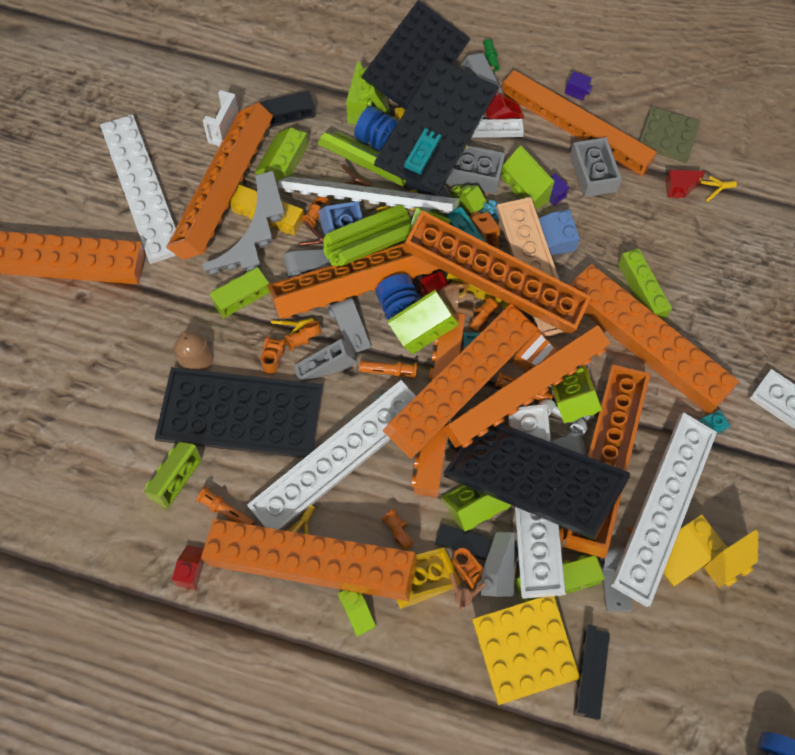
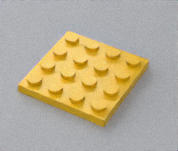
M554 596L538 597L471 619L497 705L580 679Z

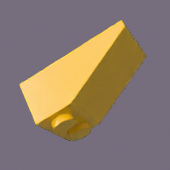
M700 515L679 530L663 572L673 587L707 565L728 548L703 515Z
M754 530L722 551L704 566V569L719 588L725 584L727 587L738 581L736 578L738 575L746 576L754 570L752 566L758 562L759 533L757 530Z
M444 547L416 555L418 562L409 602L396 599L400 609L418 604L454 589L450 573L454 574L458 587L461 585Z

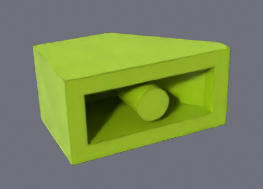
M346 590L338 593V599L357 637L376 628L361 593Z

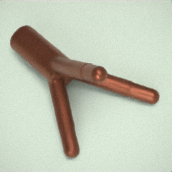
M344 164L341 165L355 179L354 181L344 182L345 184L372 186V182L356 176Z
M304 221V225L320 240L300 242L299 246L323 244L324 237L315 227Z

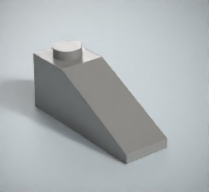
M340 339L295 364L294 367L298 381L304 382L343 371L357 363L353 347Z
M496 532L481 575V584L483 582L486 583V586L481 590V596H514L515 532Z

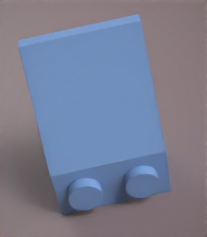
M358 201L325 206L318 211L325 235L362 220Z
M570 210L552 212L538 218L551 255L577 250L580 238Z

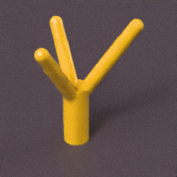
M709 176V179L713 182L701 181V184L718 186V189L706 199V202L714 198L722 189L737 187L736 181L722 182L712 176Z
M313 318L296 322L272 320L271 323L295 326L290 332V336L295 334L300 328H303V325L314 320Z
M313 505L309 506L304 511L301 519L287 531L298 532L302 525H304V534H309L308 521L315 507Z

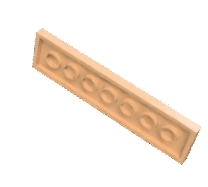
M528 197L497 204L496 210L511 255L559 280L532 198ZM532 316L535 326L545 338L566 333Z

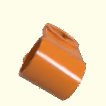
M266 336L260 357L262 369L265 373L274 374L278 371L286 348L285 339L276 340Z
M465 548L457 549L453 554L451 563L466 586L473 590L475 588L474 585L481 581L483 567L476 561L470 551ZM462 555L466 558L467 562L460 564L457 562L456 557Z

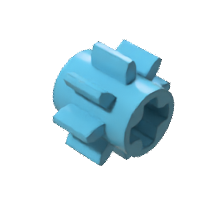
M489 200L488 204L483 203L484 207L480 212H488L494 220H500L496 210L497 204L500 203Z

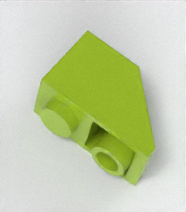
M456 185L450 190L452 198L459 199L458 207H462L466 214L478 212L484 207L483 203L488 204L478 186Z

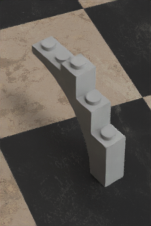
M273 171L255 176L257 205L251 224L240 241L228 252L202 264L206 274L211 276L217 275L222 270H236L238 266H241L244 272L257 267L261 268L256 247L264 248L273 242L268 222H279L285 217Z

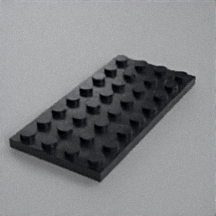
M417 0L361 78L406 110L436 60L440 59L454 65L470 41V38L430 9L426 4Z
M437 59L374 161V166L435 195H439L498 93L499 86ZM427 128L429 129L428 136L431 131L436 132L434 139L438 134H441L442 137L420 175L404 166L424 129Z
M171 367L155 440L159 442L176 444L182 442L202 447L305 458L314 450L323 384Z
M502 423L495 427L492 424L488 427L489 431L481 437L476 435L472 438L474 442L465 448L461 446L444 471V477L593 540L596 539L630 478V472Z

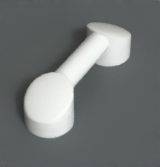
M546 399L539 402L538 405L547 404L548 415L552 412L562 418L559 408L554 401ZM582 418L569 422L572 424L570 426L571 432L576 431V433H580L583 436L587 431L586 422Z

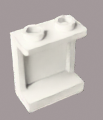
M222 90L218 93L221 109L216 118L205 116L203 120L208 143L220 146L238 113L236 95Z

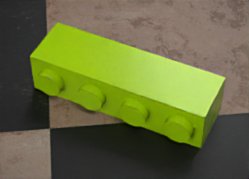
M640 249L623 253L618 266L635 298L662 320L667 319L672 307Z
M586 554L578 557L577 561L571 563L569 560L563 561L566 594L601 584L605 579L596 556L589 557ZM518 575L519 578L516 579L515 586L521 603L535 599L522 598L520 575Z

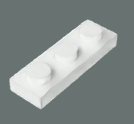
M481 120L472 138L523 137V120Z

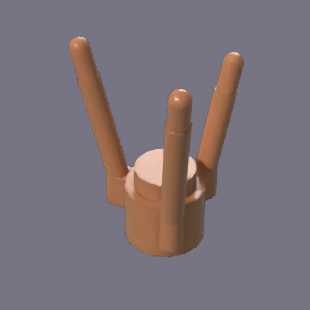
M450 573L453 591L456 593L455 601L462 611L470 605L472 597H475L486 586V583L483 582L474 591H470L467 588L459 589L454 574Z

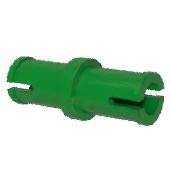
M486 39L483 42L486 52L485 58L489 66L494 67L493 72H496L500 69L497 59L498 53L494 48L493 40Z

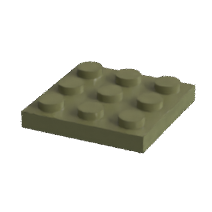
M652 106L640 143L652 148L658 155L687 163L701 121Z

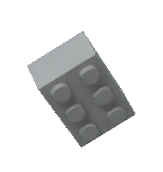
M607 137L573 143L570 158L583 196L590 197L617 192L622 178Z
M468 146V149H465L446 183L460 186H478L482 191L497 193L505 153Z

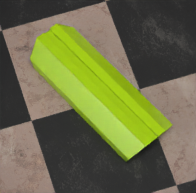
M335 131L334 133L325 132L320 137L318 145L401 186L407 185L405 184L406 180L374 166V161L380 153L375 148L340 131Z
M399 204L327 233L323 239L324 255L329 259L332 266H343L406 240L414 225H411L412 220L407 215L408 211L406 208Z

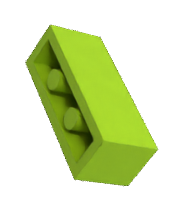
M257 267L247 271L239 278L232 279L228 284L214 289L210 293L211 301L224 319L269 294L267 287L269 282Z

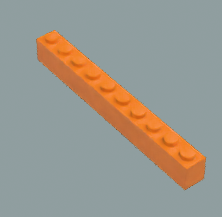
M514 70L503 82L502 91L504 96L576 138L587 141L607 137L614 159L641 176L645 174L654 162L657 152L652 148L633 139Z
M454 313L459 325L435 340L434 345L438 347L437 351H433L431 362H435L434 368H430L429 379L433 380L460 354L466 314ZM443 427L421 449L420 457H415L414 468L418 469L417 475H412L411 487H414V494L438 498L447 434Z
M596 325L444 426L443 430L455 448L461 445L465 448L474 442L472 440L473 437L476 435L481 437L489 431V426L493 424L495 427L502 423L505 415L512 416L519 411L518 407L520 405L526 406L533 402V396L536 394L539 396L549 391L548 386L551 384L555 386L562 382L564 375L570 376L578 371L577 366L581 364L583 367L592 361V356L596 355L598 357L606 352L605 347L611 343L599 325Z

